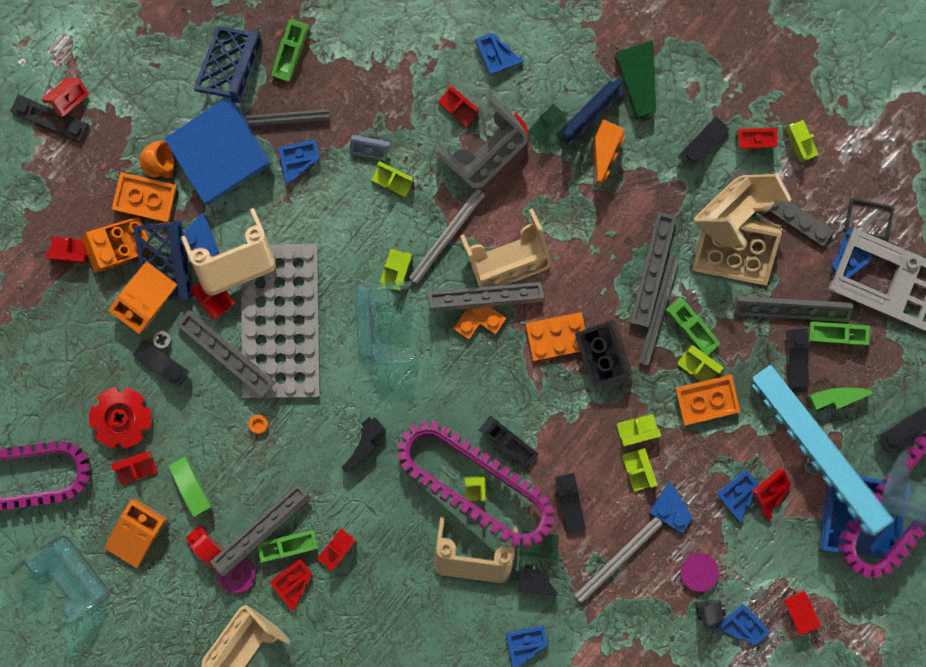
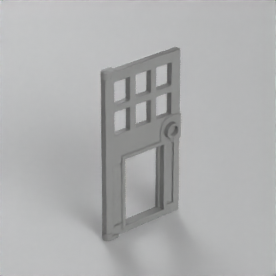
M853 228L828 291L837 293L926 331V322L923 321L926 313V295L923 301L910 296L914 284L926 288V282L916 278L920 267L926 268V259ZM854 246L898 265L887 295L843 276ZM907 301L921 306L917 318L903 313Z

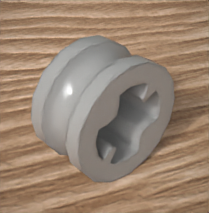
M159 331L153 336V343L156 347L164 349L170 346L172 339L169 333ZM160 335L167 337L164 345L157 341L160 339Z

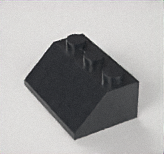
M615 320L575 333L593 388L633 375Z

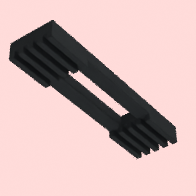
M17 94L10 112L80 142H82L87 127H89V124L71 116H58L54 109ZM33 109H39L67 121L66 127L62 128L31 113L34 111Z

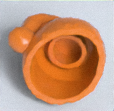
M157 141L143 148L139 157L141 169L148 176L153 178L163 176L168 179L173 174L175 156L167 142Z

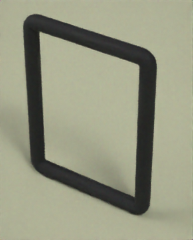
M855 198L850 199L844 227L845 232L850 230L848 226L853 202L890 209L886 235L881 236L867 233L879 239L888 240L894 207Z

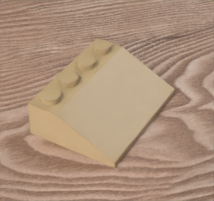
M747 219L738 228L746 245L730 247L721 246L700 229L692 271L767 286L782 234L780 225Z

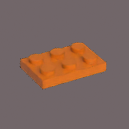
M120 172L112 210L168 223L177 185Z
M582 312L525 323L533 361L580 352L575 333L585 330Z
M731 374L675 388L684 426L740 412Z

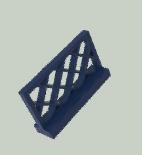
M217 26L193 88L194 91L231 98L232 102L240 103L262 44L260 30L252 29L251 32ZM221 33L230 36L222 42L219 40ZM241 37L247 38L246 42L240 45L236 41ZM234 42L236 47L227 51L224 46ZM222 48L224 53L214 57V51ZM240 51L241 56L232 60L230 55ZM228 57L230 63L221 67L218 61ZM216 63L218 69L209 73L207 68ZM234 67L235 72L227 76L224 71ZM222 73L224 78L214 82L212 77ZM210 79L211 85L208 87L201 86L202 82ZM227 82L230 85L228 91L219 90L218 88Z
M619 77L614 82L610 80L556 135L570 148L624 94L619 89L623 81Z
M182 221L134 226L140 268L147 261L178 284L176 286L178 294H171L167 300H185L192 297L194 294L190 290L192 282L187 252L181 238L184 236ZM167 227L168 237L164 240L157 232L160 228ZM140 230H147L152 234L147 242L141 238ZM153 237L162 242L158 250L149 244ZM165 245L171 249V256L169 258L160 253ZM146 247L155 253L150 261L144 257L143 251ZM156 256H159L166 262L161 269L152 263ZM168 264L174 268L175 273L172 277L163 272Z

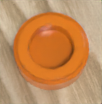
M255 415L249 421V428L255 434H262L268 429V420L263 415Z

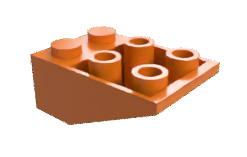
M604 119L592 143L594 185L597 187L600 183L604 184L610 172L607 167L608 165L612 166L618 154L615 152V149L620 148L626 136L622 134L624 128Z
M140 217L86 232L81 239L94 273L138 259L133 227L143 225ZM140 230L141 238L147 242L148 237L145 230ZM147 247L143 251L144 256L153 253Z
M146 261L119 294L108 311L140 334L149 326L178 284Z
M136 498L132 499L122 513L104 548L135 568H138L168 518Z

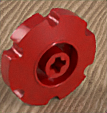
M115 387L102 392L97 397L99 404L91 406L89 424L90 428L97 429L98 433L95 437L102 444L116 448L120 443L123 448H129L140 443L145 438L143 430H150L152 410L150 407H144L146 398L141 393L131 388H125L121 393L119 388ZM119 414L124 415L122 421L117 420V418H119Z

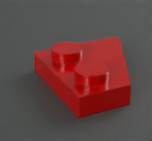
M781 468L752 490L764 519L768 521L773 517L770 514L775 505H780L783 496L791 486L785 470Z
M300 557L270 580V584L292 611L295 610L296 604L312 576V571Z

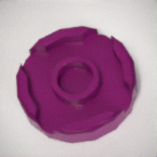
M693 553L682 562L680 577L689 589L697 592L707 591L716 584L719 577V568L715 560L709 555Z
M247 557L241 560L224 577L217 570V579L220 586L230 593L247 591L253 585L256 578L254 564Z

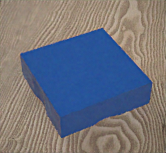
M231 98L223 99L164 138L204 204L214 203L244 180L254 177L273 164L260 141L251 132L241 110L236 103L232 102Z
M860 477L872 493L881 494L876 490V487L880 483L887 484L884 480ZM900 483L883 504V508L893 519L891 524L873 537L870 533L867 535L864 531L859 534L855 544L857 554L883 559L904 533L903 522L907 512L910 484ZM827 485L818 548L847 553L839 551V543H846V540L841 539L840 536L842 531L850 533V530L846 527L849 521H858L849 513V506L845 501L842 503L837 498L835 488Z

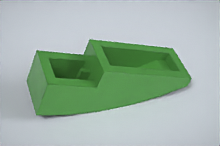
M294 19L288 21L271 76L290 81L310 26L309 24Z
M679 297L666 309L667 313L704 354H710L720 345V342L684 299Z
M822 322L810 323L809 341L870 346L871 326Z
M834 388L807 395L812 410L820 409L831 404L833 409H839L873 393L871 390L862 388Z
M186 456L169 465L173 478L193 517L213 507Z
M314 529L266 540L257 546L260 562L318 549Z

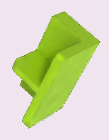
M804 120L784 128L799 163L819 155L812 140L814 135L809 134Z
M379 161L371 181L406 198L414 178Z
M391 249L379 284L401 292L413 255Z
M693 345L688 347L677 363L678 366L699 381L713 379L724 368Z
M653 414L617 423L622 446L661 436Z
M645 448L622 455L634 491L657 486Z
M484 476L465 477V494L468 501H485Z

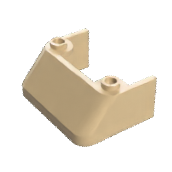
M778 174L742 175L725 187L695 216L694 221L700 229L721 246H745L746 243L738 228L755 211L766 212L772 208L775 202H789L791 197Z
M254 208L250 209L255 226L250 227L245 233L247 244L212 258L204 248L191 251L185 236L181 237L203 291L207 295H216L268 274L275 269L276 262Z
M533 209L529 210L533 223L522 228L520 232L521 239L486 252L482 245L469 247L465 236L461 235L468 260L479 287L508 285L545 271L550 267L551 259L544 233Z
M445 516L440 517L434 569L438 574L496 583L508 581L515 553V547H512L511 543L510 547L502 546L495 551L494 561L455 556V543L451 539L442 538ZM513 526L512 531L517 533V526Z
M244 605L239 608L203 658L201 667H245L263 641L272 644L277 639H280L289 644L290 640L275 624L251 607Z

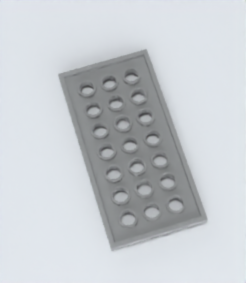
M269 244L274 259H283L285 265L282 269L275 268L272 272L258 277L264 278L266 281L265 287L261 289L257 288L255 284L258 278L241 284L242 354L276 383L265 397H261L242 381V398L320 397L318 244ZM297 258H301L304 261V265L300 269H296L293 265L294 260ZM279 277L285 280V285L282 288H277L274 284L275 280ZM297 277L304 279V285L300 288L294 286V280ZM279 296L285 299V304L282 307L275 305V299ZM297 296L304 298V304L301 307L294 305V299ZM258 297L266 299V305L262 308L256 305ZM279 315L285 317L286 322L283 326L275 324V319ZM297 315H302L305 319L304 324L301 326H297L294 323V318ZM259 316L266 318V324L262 327L256 324V319ZM280 334L286 338V342L281 346L275 342L276 336ZM298 334H302L305 337V342L302 345H297L294 341L295 336ZM259 335H264L267 339L266 344L263 346H259L256 343V338ZM282 353L286 356V361L284 364L279 365L276 363L275 358L278 354ZM298 353H302L305 356L303 364L295 362V356ZM259 354H264L267 357L264 365H259L256 361ZM299 372L305 375V381L301 384L295 381V375ZM278 373L286 375V381L283 384H279L276 381Z

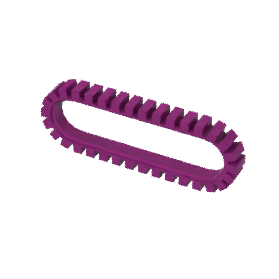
M428 421L420 422L421 429H418L417 425L414 424L409 427L411 434L406 431L401 436L403 442L399 441V453L397 454L399 462L402 464V469L406 474L411 472L410 478L417 483L420 477H422L420 480L422 487L427 489L432 484L429 488L432 494L437 496L441 490L442 492L439 495L441 500L447 502L451 497L452 499L449 502L451 507L457 509L461 504L460 513L467 516L471 511L470 520L477 523L479 518H482L480 526L486 530L489 525H492L490 533L496 537L501 531L500 540L506 544L511 538L512 547L519 548L520 542H523L524 549L531 548V540L537 546L542 543L543 539L541 536L544 538L548 537L551 531L548 527L552 528L554 517L550 516L554 515L552 505L547 506L550 500L546 495L540 499L538 498L541 490L537 487H534L531 492L528 491L531 488V483L524 480L519 485L521 481L519 475L514 473L510 479V469L504 466L501 472L498 471L501 468V463L494 459L490 465L491 456L486 453L479 458L481 455L479 448L474 446L470 452V442L464 439L460 445L461 436L454 433L450 438L451 429L444 426L442 431H440V423L432 422L431 428H429ZM424 436H433L440 439L533 502L539 508L542 515L539 527L529 534L513 532L418 467L410 457V449L413 443Z
M926 431L922 433L923 437H917L913 443L916 446H909L905 451L911 457L902 455L898 460L902 465H894L891 469L894 474H887L883 480L887 484L880 483L876 487V490L881 494L872 493L882 506L925 454ZM926 505L885 557L872 565L862 562L855 550L856 540L863 531L860 527L862 523L858 518H855L858 522L849 521L846 527L850 530V533L842 531L840 536L841 539L846 540V543H839V551L847 552L841 555L843 562L849 564L847 567L851 571L866 577L876 578L882 577V574L888 575L893 570L890 565L898 567L902 562L897 558V555L904 558L908 555L909 551L904 547L913 548L917 542L912 537L920 539L924 535V532L919 528L926 529Z
M59 441L0 449V461L64 453L70 456L77 466V477L69 487L60 490L0 498V511L67 501L66 496L68 500L79 496L78 493H82L87 488L82 482L88 483L92 475L85 473V471L92 470L91 463L84 464V461L89 459V456L86 452L79 454L82 448L77 444L71 446V442L60 441V446Z

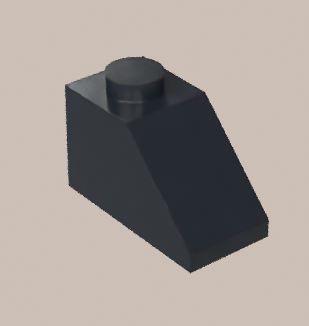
M525 564V567H520L518 592L557 596L556 589L541 570L536 569V565Z
M720 600L696 602L697 621L702 626L723 622V616H726V609Z

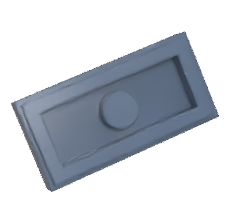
M352 135L349 154L387 161L390 142Z

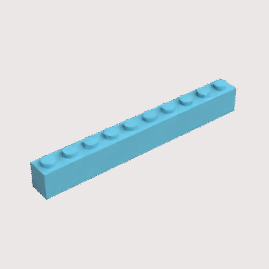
M769 365L752 378L753 384L751 385L753 390L764 397V404L769 410H774L777 421L781 425L785 424L789 429L787 430L788 435L792 440L796 439L799 442V448L805 456H810L813 460L811 461L813 467L817 471L821 470L826 484L829 487L833 486L837 491L835 493L837 498L842 503L845 501L849 506L848 511L854 519L858 518L860 520L862 530L867 535L870 533L873 537L891 524L893 519L772 365Z

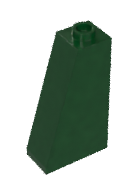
M648 41L618 51L614 56L635 119H641L642 121L653 118L652 115L656 112L653 41Z

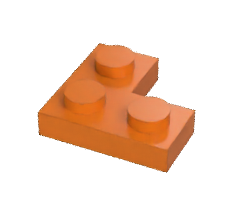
M490 307L470 308L465 310L453 329L467 339L471 338L479 324L496 334L506 318Z

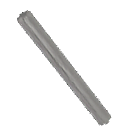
M476 189L413 271L409 277L412 282L417 284L476 208L484 197V193L481 190Z
M654 517L575 594L576 599L581 603L584 602L663 523L657 517Z

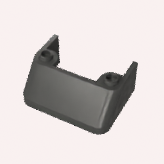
M490 91L487 93V103L496 110L494 122L500 129L474 154L467 148H459L451 154L439 142L436 144L435 154L473 188L483 187L526 145L528 140L526 131L512 112Z

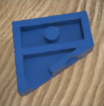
M494 33L482 36L474 41L489 76L523 63V59L510 50L511 48L507 44L502 43L500 38Z
M316 139L278 147L286 184L292 182L320 160Z
M202 213L183 234L191 251L204 248L212 258L219 253V249L215 243L207 217Z
M851 229L845 233L831 265V269L835 273L851 235ZM854 246L843 276L850 278L873 259L872 255Z
M744 469L716 494L741 523L744 519L743 515L746 508L750 506L752 501V490L759 484L748 470Z
M668 481L649 513L683 533L691 521L692 515L673 484Z
M744 603L716 626L718 631L729 633L733 637L744 639L754 645H757L770 633V630Z
M544 625L506 632L513 667L521 666L548 645Z

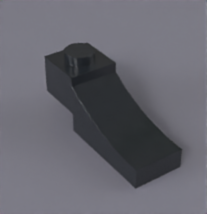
M715 116L677 158L691 170L730 128Z
M808 328L786 330L789 388L809 386L808 356L810 348Z
M145 339L142 340L133 353L136 358L177 387L182 385L191 372Z
M926 407L920 408L876 434L885 452L894 450L926 429Z
M491 415L479 429L482 434L526 469L538 455L535 450Z
M368 417L361 424L363 428L360 429L362 432L360 442L352 456L341 467L346 473L376 447L372 440L385 429L376 417L373 419Z
M574 472L555 476L567 533L586 529Z

